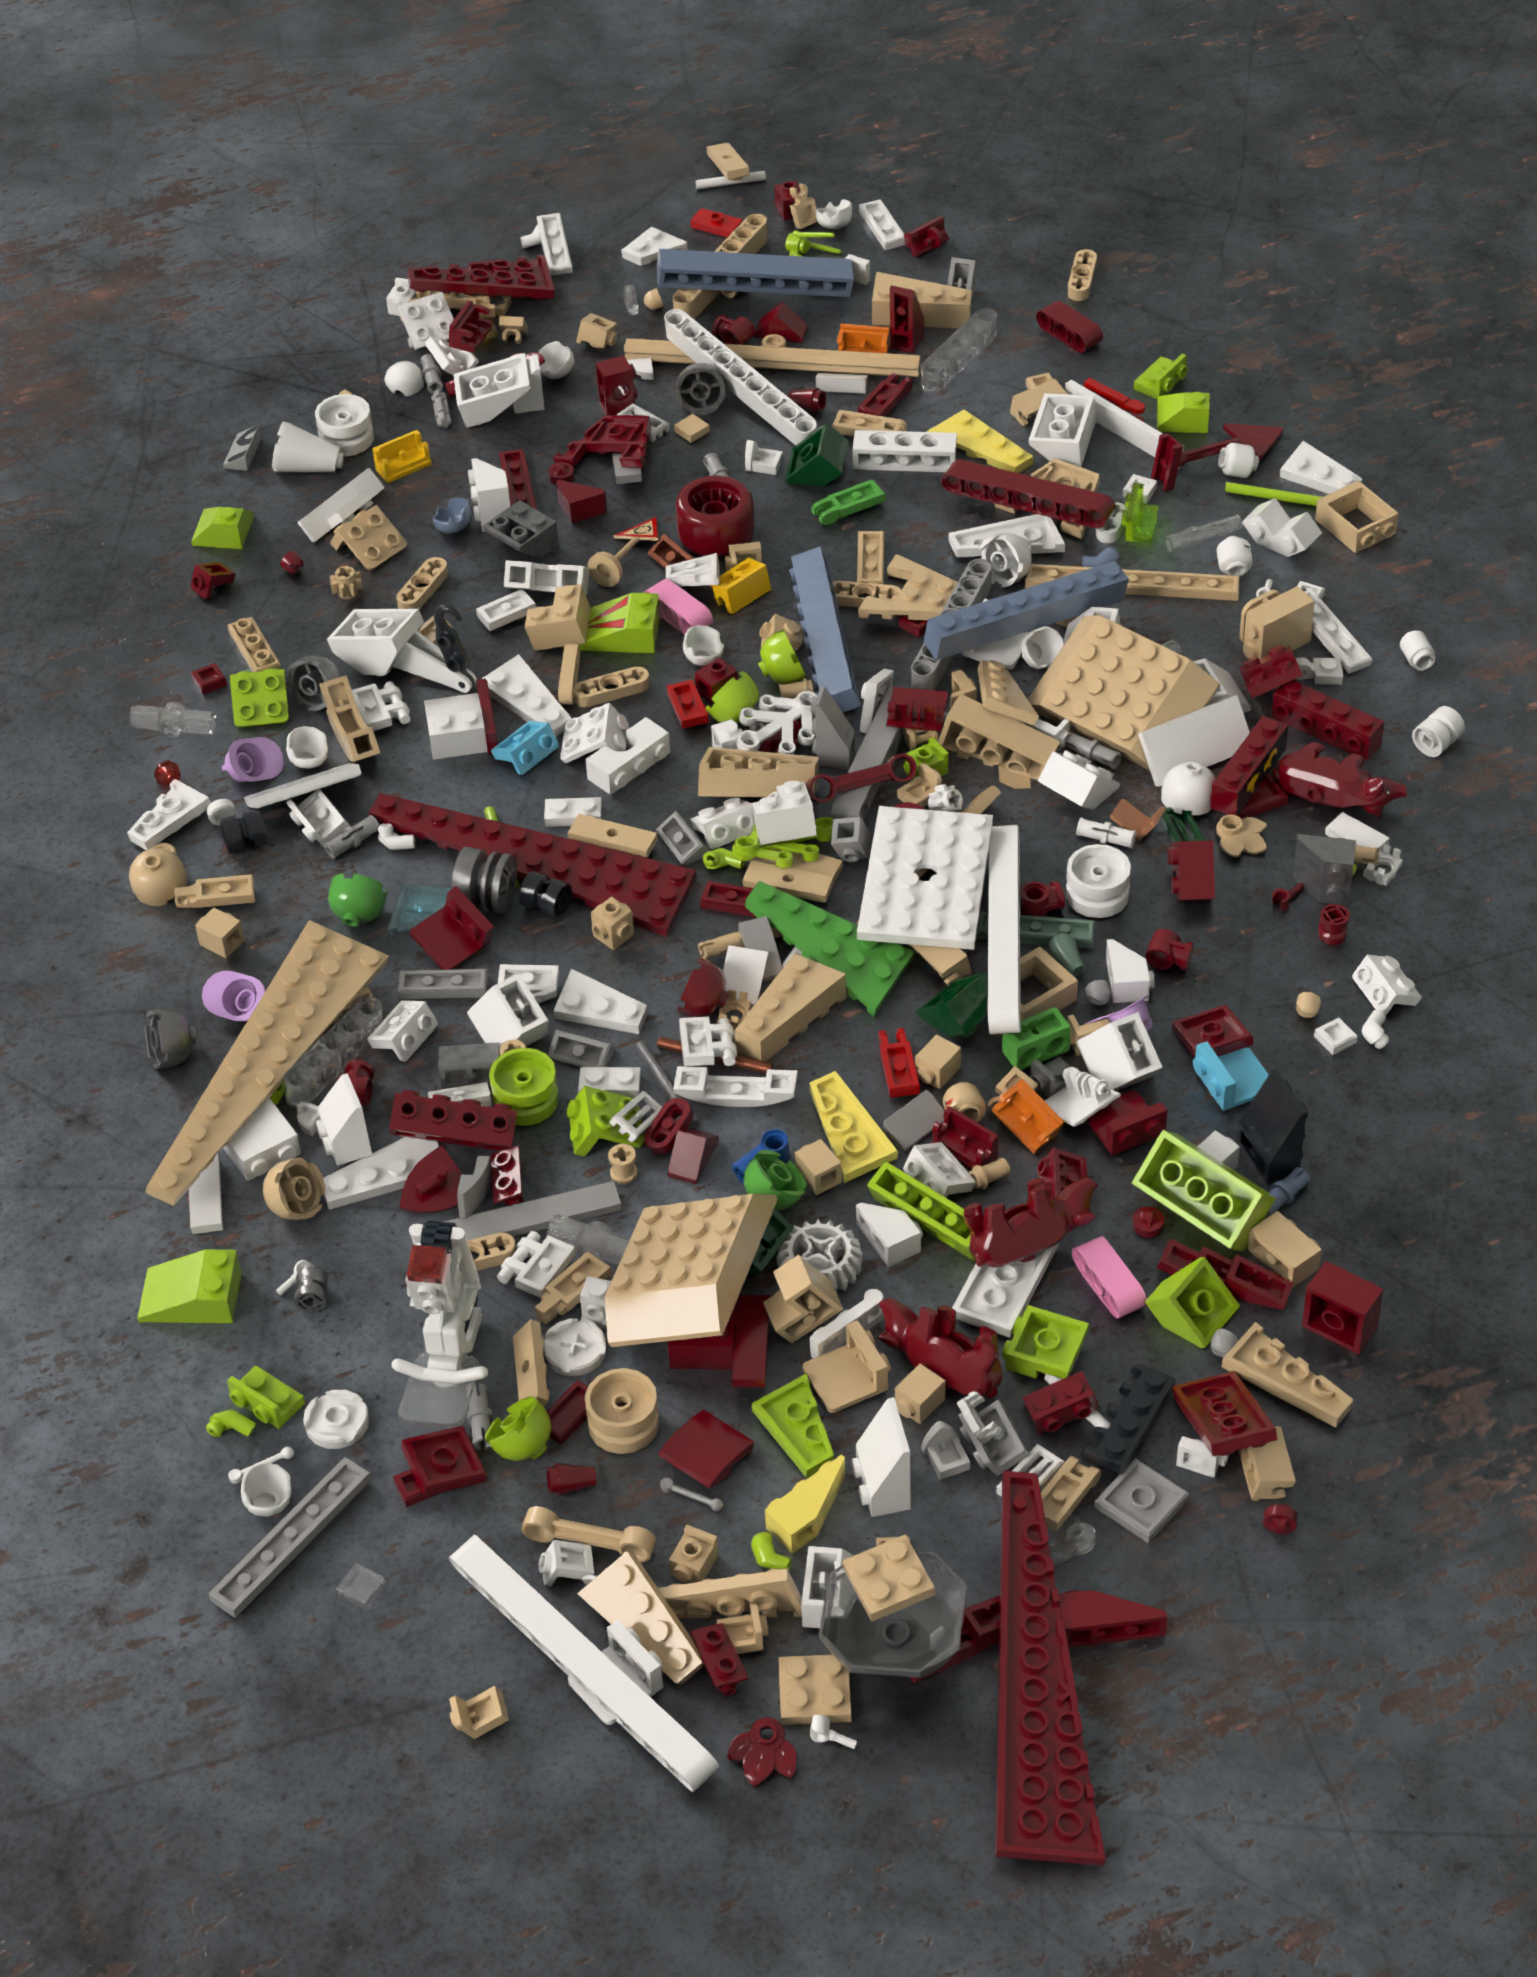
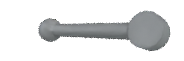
M664 1478L660 1482L663 1492H677L709 1505L713 1511H720L723 1508V1502L719 1498L712 1500L673 1484V1480L670 1478Z

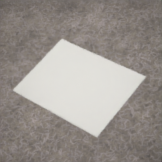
M728 945L723 968L726 977L725 990H735L736 999L739 1000V992H747L748 1001L755 1005L759 997L768 952Z

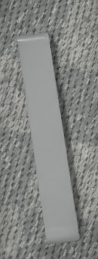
M979 558L970 561L940 615L981 603L986 599L991 589L992 565L988 560ZM924 643L911 666V688L935 690L954 655L936 661Z
M893 687L887 689L848 773L885 764L889 758L895 755L903 737V728L886 727L888 701H891ZM881 782L838 793L833 803L831 818L861 817L864 821Z

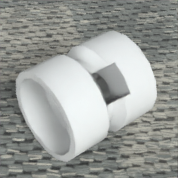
M1441 706L1413 730V742L1423 754L1429 757H1437L1448 748L1449 744H1453L1465 732L1464 720L1456 710L1448 706Z

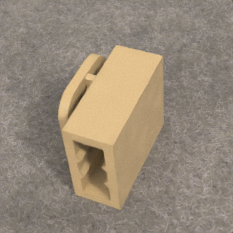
M1296 586L1282 594L1273 589L1247 602L1241 612L1239 635L1240 640L1244 643L1243 653L1248 659L1258 656L1260 659L1268 655V651L1278 645H1283L1284 647L1290 645L1293 651L1311 642L1315 600Z

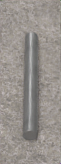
M643 1040L637 1042L635 1049L669 1100L674 1098L683 1099L682 1096L674 1093L673 1082L646 1042ZM695 1115L688 1128L694 1129L698 1126L699 1121Z

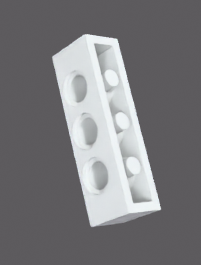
M855 430L854 470L946 472L956 460L957 433Z

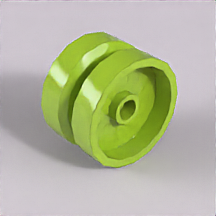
M531 1048L513 1049L500 1055L493 1062L489 1072L493 1104L508 1105L512 1107L511 1110L517 1111L515 1125L527 1126L538 1124L549 1118L557 1109L559 1093L554 1062L546 1053Z

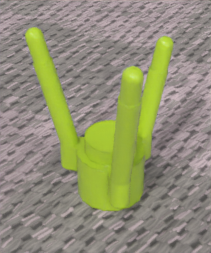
M794 230L793 233L788 235L785 243L786 250L790 252L789 256H802L801 254L807 253L809 248L837 254L842 252L837 248L811 243L807 239L834 237V233L799 232Z

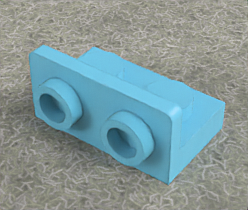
M528 721L495 746L491 752L495 760L512 762L517 774L523 775L559 747V743L549 723Z

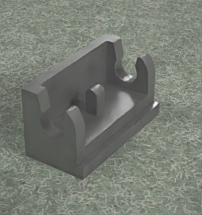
M499 1042L440 1046L438 1068L441 1090L488 1082V1087H491L489 1072L493 1062L500 1056Z

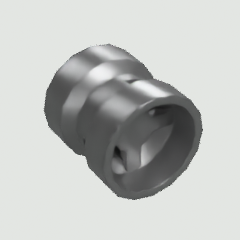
M311 1267L304 1268L297 1273L296 1287L298 1289L295 1292L294 1302L299 1309L307 1312H316L325 1307L327 1301L325 1290L328 1286V1275L325 1271Z

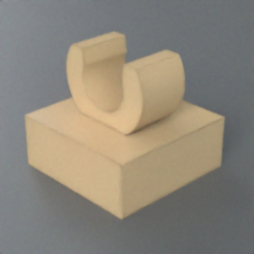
M500 316L499 327L502 331L504 343H508L510 335H516L515 341L517 344H520L522 336H527L528 326L524 317Z

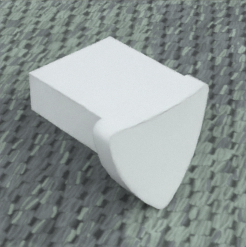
M747 440L745 451L746 471L776 475L783 461V451L759 448L756 441Z
M937 1421L924 1437L921 1451L923 1455L928 1456L939 1480L970 1470V1460L960 1443V1438L955 1429L943 1421Z

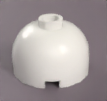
M998 533L986 538L980 545L979 551L982 550V558L980 559L988 560L992 565V584L997 581L1002 584L1001 587H1007L1019 582L1028 573L1032 562L1031 551L1028 544L1021 537L1013 533Z
M1186 762L1174 766L1163 780L1161 788L1162 803L1167 808L1171 807L1175 813L1182 814V810L1192 811L1191 815L1208 813L1212 810L1210 808L1212 783L1216 779L1210 769L1196 762Z

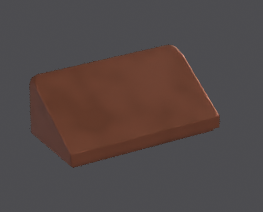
M665 534L647 553L665 569L668 565L694 559Z

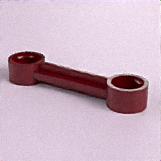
M897 754L889 758L887 763L835 777L825 774L813 776L808 780L806 788L811 801L825 803L832 800L837 793L887 780L898 783L909 781L915 776L917 765L910 755ZM898 758L905 759L910 766V772L904 779L896 777L892 771L893 763ZM818 778L825 779L830 785V793L824 799L817 798L812 791V785Z

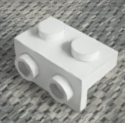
M320 789L313 792L298 806L291 799L286 802L292 810L289 813L290 817L298 826L302 824L305 826L302 832L312 843L317 840L324 847V843L334 839L343 832L344 828L350 826Z
M736 797L724 801V805L716 809L713 807L703 809L698 812V816L691 818L693 829L704 834L707 846L710 849L728 844L741 836L750 835L755 825L752 803Z
M1367 954L1352 975V978L1376 1010L1382 1011L1385 1016L1394 1004L1416 1006L1422 998L1415 989L1414 982L1406 977L1400 969L1399 962L1390 956L1383 957Z

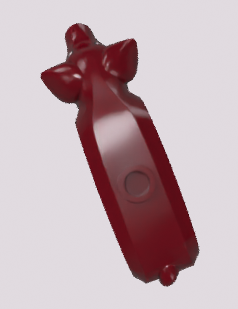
M1311 742L1300 750L1282 757L1278 768H1275L1272 772L1273 777L1278 780L1279 786L1290 795L1340 809L1361 806L1366 812L1381 818L1385 805L1394 799L1407 796L1405 784L1385 777L1371 778V774L1368 771L1361 769L1364 765V758L1353 753L1339 763L1328 757H1320V753L1325 750L1323 744Z
M1040 1177L1027 1183V1204H1019L1006 1210L1004 1203L992 1204L985 1207L984 1215L982 1205L978 1203L965 1207L964 1222L970 1230V1250L975 1257L976 1265L978 1267L988 1265L992 1268H999L1017 1261L1028 1262L1034 1260L1037 1257L1036 1253L1057 1245L1074 1228L1083 1227L1096 1218V1215L1090 1211L1092 1194L1099 1185L1085 1177L1065 1187L1058 1196L1052 1197L1045 1188L1044 1179Z
M892 1297L878 1304L884 1314L885 1331L877 1339L886 1346L898 1349L904 1353L913 1367L916 1368L919 1364H922L945 1380V1389H953L964 1396H968L970 1392H977L981 1396L994 1398L998 1394L997 1388L1002 1382L1003 1373L998 1358L996 1331L986 1326H980V1336L976 1338L974 1343L966 1335L955 1331L956 1311L948 1306L942 1305L937 1308V1311L923 1306L920 1308L918 1318L912 1309Z

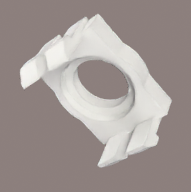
M1384 843L1383 851L1379 850L1377 865H1387L1391 871L1385 874V869L1380 867L1376 871V866L1368 863L1363 871V877L1370 881L1373 880L1377 884L1387 886L1402 866L1403 860L1400 859L1401 850L1394 847L1392 856L1390 855L1391 846Z
M970 1392L967 1397L958 1401L957 1405L973 1434L981 1442L986 1443L994 1436L1000 1435L1001 1427L997 1426L994 1421L984 1426L974 1407L985 1401V1399L977 1392Z

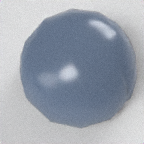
M462 497L452 498L449 500V506L446 509H442L439 506L436 516L433 517L435 528L446 534H456L467 529L472 521L469 501Z

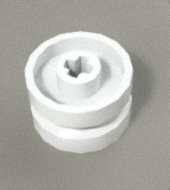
M350 394L334 395L323 400L317 406L315 417L318 436L341 447L340 453H344V457L357 455L372 445L374 433L369 404L363 398Z
M1100 844L1084 846L1075 851L1068 859L1066 898L1068 904L1077 913L1086 917L1104 918L1121 912L1128 904L1130 894L1131 865L1128 857L1114 847Z

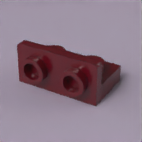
M1053 1147L1048 1155L1040 1160L1037 1167V1175L1044 1179L1045 1188L1050 1196L1056 1197L1068 1185L1085 1177L1088 1178L1086 1157Z
M1082 1371L1022 1397L1039 1435L1045 1432H1054L1060 1429L1063 1424L1074 1419L1086 1418L1099 1409L1096 1395L1093 1389L1090 1388Z

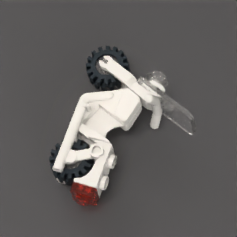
M427 1221L425 1228L423 1224H413L409 1228L413 1245L405 1280L407 1295L411 1297L410 1306H414L415 1309H422L430 1314L426 1318L423 1327L426 1352L419 1354L415 1358L414 1363L399 1358L392 1361V1368L409 1376L399 1407L400 1421L407 1425L451 1429L463 1423L475 1381L486 1378L488 1375V1369L484 1366H479L476 1358L465 1355L473 1350L482 1321V1307L477 1306L478 1290L481 1289V1285L464 1230L457 1227L456 1223Z

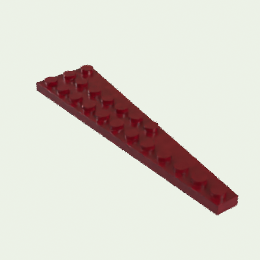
M383 793L378 795L369 810V815L374 816L378 823L391 824L393 829L410 835L414 834L415 838L420 840L430 839L435 841L438 847L445 850L450 847L461 851L463 847L486 850L488 857L492 852H500L501 855L504 853L513 854L517 861L518 879L524 880L528 873L537 871L548 875L551 880L556 878L570 883L573 889L572 898L576 897L585 901L586 906L595 909L596 906L613 897L620 903L629 906L633 913L635 925L664 937L668 936L696 880V870Z
M1004 1471L1002 1476L995 1857L1104 1866L1106 1861L1099 1818L1096 1816L1093 1784L1090 1782L1088 1771L1089 1761L1082 1737L1081 1716L1077 1708L1078 1699L1064 1620L1061 1618L1060 1598L1055 1584L1053 1558L1051 1559L1049 1536L1047 1525L1044 1522L1045 1513L1038 1474Z

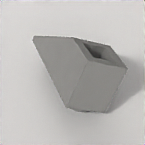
M821 686L818 696H814L811 703V713H815L812 722V734H816L812 753L819 757V766L849 770L855 754V731L827 688Z

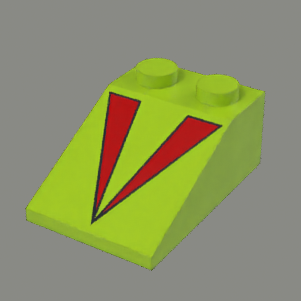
M630 593L591 607L586 641L583 644H579L580 651L655 653L660 623L658 593Z

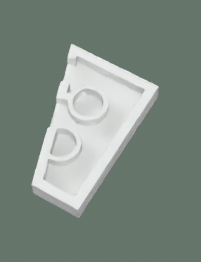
M1305 441L1301 442L1280 469L1281 478L1328 494L1358 480L1362 483L1361 477Z
M174 779L170 783V791L166 795L161 794L156 799L157 805L152 811L145 812L127 832L130 841L145 850L152 848L207 810V807L211 804L209 797Z
M571 969L553 1011L554 1019L640 1034L648 1014L646 1004Z

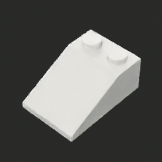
M525 353L454 374L457 406L466 428L491 421L531 389Z
M478 693L424 700L433 760L488 752Z
M894 1397L888 1398L856 1443V1458L851 1459L854 1477L861 1478L862 1485L859 1486L861 1503L863 1506L868 1505L871 1517L911 1510L910 1449Z

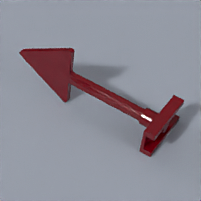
M1224 423L1223 430L1233 439L1182 452L1183 446L1169 433L1159 435L1151 479H1160L1164 483L1163 490L1165 492L1174 490L1179 467L1184 466L1187 462L1219 454L1222 448H1226L1232 442L1252 446L1255 450V455L1261 460L1283 434L1284 429L1282 427Z

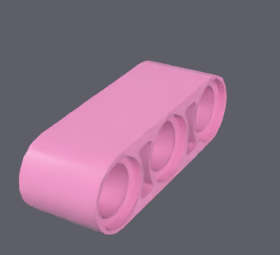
M663 579L643 592L658 593L660 617L684 635L691 627L697 625L710 626L713 624V616L710 610L669 579Z
M1100 1236L1072 1249V1257L1078 1270L1114 1318H1121L1147 1306L1145 1303L1147 1298L1142 1286L1105 1237Z

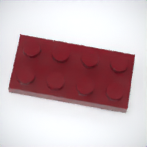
M1235 1371L1172 1386L1173 1398L1212 1456H1226L1234 1453L1236 1450L1248 1447L1258 1448L1266 1445L1268 1442L1278 1440L1275 1426Z

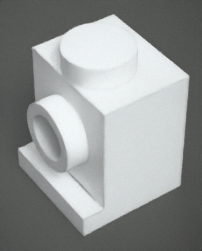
M396 277L395 285L386 298L388 314L400 316L397 306L416 298L417 291L409 288L408 279Z
M731 719L711 726L713 747L738 749V735L742 732V729H738L736 722Z
M587 1276L580 1294L582 1311L580 1321L586 1322L588 1320L594 1322L599 1328L607 1330L604 1297L611 1281Z

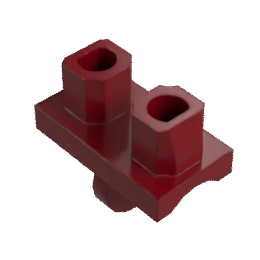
M939 216L904 234L906 247L911 248L912 256L917 257L932 248H939L943 245V242L949 240L944 228V217Z

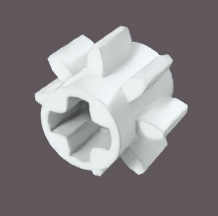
M946 784L935 786V792L928 795L930 810L948 812L962 810V795L955 789L954 785L949 787Z

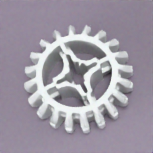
M817 1219L816 1223L812 1225L805 1221L803 1228L794 1226L792 1233L788 1235L778 1249L777 1265H779V1268L786 1261L803 1253L802 1257L831 1280L836 1292L837 1289L846 1292L848 1284H854L856 1275H860L863 1257L858 1239L854 1238L852 1230L845 1231L843 1224L834 1227L831 1219L827 1224H821L819 1219ZM843 1256V1259L837 1264V1259Z

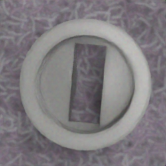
M1105 980L1092 981L1085 988L1087 998L1093 1005L1101 1006L1109 1001L1111 991Z
M1217 1329L1211 1339L1210 1346L1216 1356L1223 1358L1239 1340L1232 1332L1226 1329Z

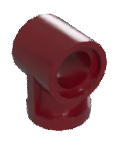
M720 315L714 321L712 335L719 340L722 339L724 344L744 345L755 335V329L753 324L745 317L740 316L735 320H731L728 316Z
M1032 881L1021 887L1020 915L1047 917L1048 911L1065 908L1064 892L1058 881L1050 882L1049 885Z
M1158 929L1154 932L1145 953L1146 962L1158 970H1167L1172 965L1180 966L1181 970L1187 971L1193 955L1194 943L1189 941L1187 944L1181 942L1179 935L1172 930Z
M351 1060L347 1063L344 1073H348L361 1106L368 1107L372 1098V1080L375 1070L366 1061Z

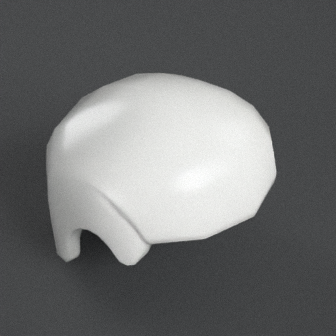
M845 199L841 200L839 206H834L832 202H829L825 208L816 210L818 223L827 229H840L847 226L851 221L852 203Z
M558 341L546 344L538 352L545 359V363L540 365V372L549 379L555 380L565 377L571 372L575 363L573 352H571L568 346L565 347Z
M400 361L389 367L384 378L386 386L393 394L396 393V390H399L405 396L419 392L425 384L420 368L409 361Z
M701 625L687 630L683 641V652L689 661L698 666H706L717 658H721L724 644H721L720 633L717 630Z
M1048 626L1032 630L1021 641L1022 657L1030 667L1039 670L1049 668L1064 646V640L1057 630Z
M303 726L295 728L287 737L286 752L290 762L299 768L306 769L321 766L328 754L326 735L315 727Z
M267 1462L256 1464L244 1474L241 1484V1498L249 1512L258 1516L269 1517L281 1513L289 1504L291 1497L290 1475L278 1464Z

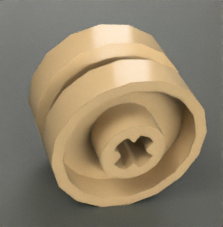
M620 1368L598 1375L589 1384L585 1394L589 1435L597 1446L607 1452L627 1454L637 1452L647 1447L657 1435L660 1422L656 1387L649 1377L637 1370Z

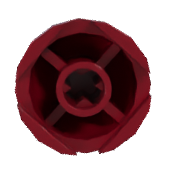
M699 957L697 963L701 964L700 970L693 969L680 999L686 1002L684 1008L681 1006L677 1008V1012L689 1017H708L712 1015L717 1007L724 1008L730 992L725 990L726 977L719 966Z

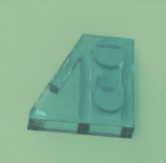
M402 883L388 927L390 935L410 931L413 927L444 907L447 892L451 889Z

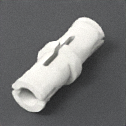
M1080 818L1076 831L1077 836L1100 840L1101 844L1107 845L1109 842L1131 849L1136 839V831L1115 827L1110 822L1102 824Z

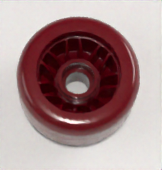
M712 475L691 481L679 492L675 505L677 533L681 543L688 550L701 556L717 553L718 557H724L729 555V545L749 543L755 531L754 501L751 492L743 483L731 477Z

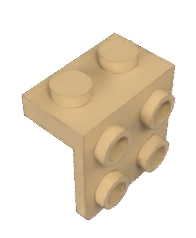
M377 505L367 511H360L349 523L344 522L333 531L335 535L330 542L336 551L347 545L367 570L375 569L405 549L407 545L406 540Z
M858 1320L846 1325L847 1345L806 1361L803 1364L804 1374L807 1373L810 1384L830 1413L838 1412L888 1390V1372L891 1371L890 1363L884 1353L879 1354L875 1348L876 1345L869 1330L864 1331Z

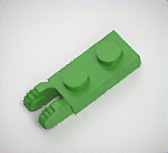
M869 480L828 495L827 498L815 502L811 507V512L815 516H819L818 519L821 524L826 526L835 523L839 517L842 518L885 502L886 494L874 480Z

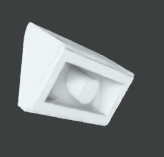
M818 373L816 375V388L818 387L825 392L866 394L868 375Z

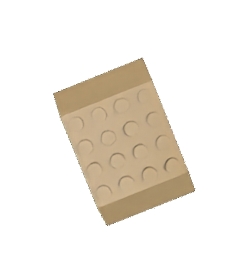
M1092 615L1082 617L1028 698V701L1036 713L1057 724H1060L1064 719L1069 720L1071 731L1091 741L1094 739L1100 741L1103 746L1121 752L1122 757L1150 771L1138 733L1207 706L1221 685L1192 660L1103 616Z
M734 1195L731 1197L685 1203L679 1202L644 1208L604 1297L607 1337L610 1347L723 1335L778 1200L776 1195Z

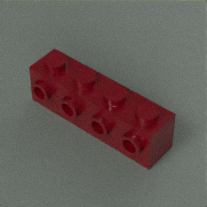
M1295 680L1281 685L1273 694L1271 718L1345 752L1360 755L1365 761H1368L1382 745L1384 721Z
M403 1090L402 1094L395 1093L389 1135L502 1151L512 1147L517 1111L511 1110V1106L504 1104H494L493 1107L481 1106V1102L477 1100L464 1099L463 1103L451 1101V1098L445 1095H433L432 1098L420 1097L419 1092Z

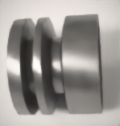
M463 847L456 859L451 889L457 886L476 908L481 903L484 911L494 910L496 913H506L511 905L516 888V858L513 854L504 853L501 855L500 852H492L488 857L486 850Z

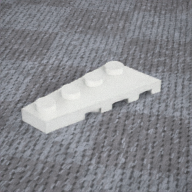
M519 654L482 678H486L488 681L490 697L526 722L549 723L555 737L564 732L565 725L572 719Z

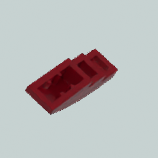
M1171 1238L1166 1244L1157 1269L1173 1275L1198 1258L1205 1257L1235 1299L1275 1309H1284L1293 1287V1282L1237 1254L1233 1260H1230L1204 1246L1200 1252H1197Z
M770 1295L738 1296L732 1372L733 1387H765L770 1317L763 1302L769 1299Z
M1000 1595L961 1610L960 1650L942 1667L926 1677H910L913 1683L944 1671L999 1642Z

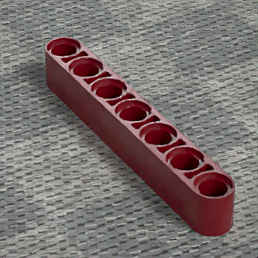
M955 460L941 478L942 486L950 493L1091 528H1102L1116 508L1114 500L1105 494L965 460Z

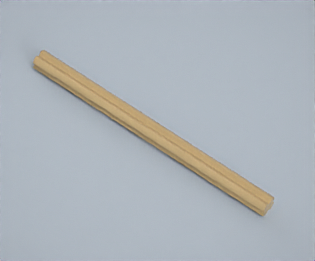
M626 338V344H624L626 360L651 358L652 362L696 363L668 340ZM724 344L752 368L878 376H889L892 373H897L899 377L919 378L921 367L920 355Z

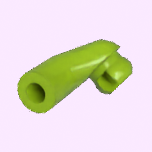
M724 848L708 851L703 856L704 865L708 869L713 870L728 865L743 869L746 861L740 860L733 855L732 851Z
M230 1409L213 1414L209 1418L210 1422L206 1425V1430L213 1437H219L223 1431L235 1429L249 1437L257 1423Z
M760 1532L753 1536L751 1548L758 1565L767 1569H788L790 1571L792 1559L775 1553L772 1544L773 1537L770 1533Z

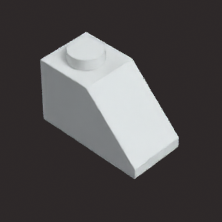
M537 354L532 355L527 360L531 389L512 403L515 413L544 410L541 372Z
M1113 939L1107 940L1106 963L1113 1003L1136 1002L1149 995V989L1154 988L1153 971H1148L1146 959Z
M866 1203L856 1205V1225L888 1267L921 1252L922 1229L916 1220L912 1221L905 1211Z

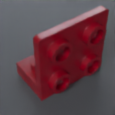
M455 886L447 892L445 906L410 930V936L441 970H453L490 944L494 926L462 891Z

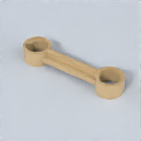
M538 1506L528 1509L521 1527L522 1533L535 1542L548 1543L553 1538L617 1550L621 1555L626 1551H633L640 1563L650 1560L656 1543L655 1535L642 1527L629 1526L623 1532L559 1519L553 1511Z

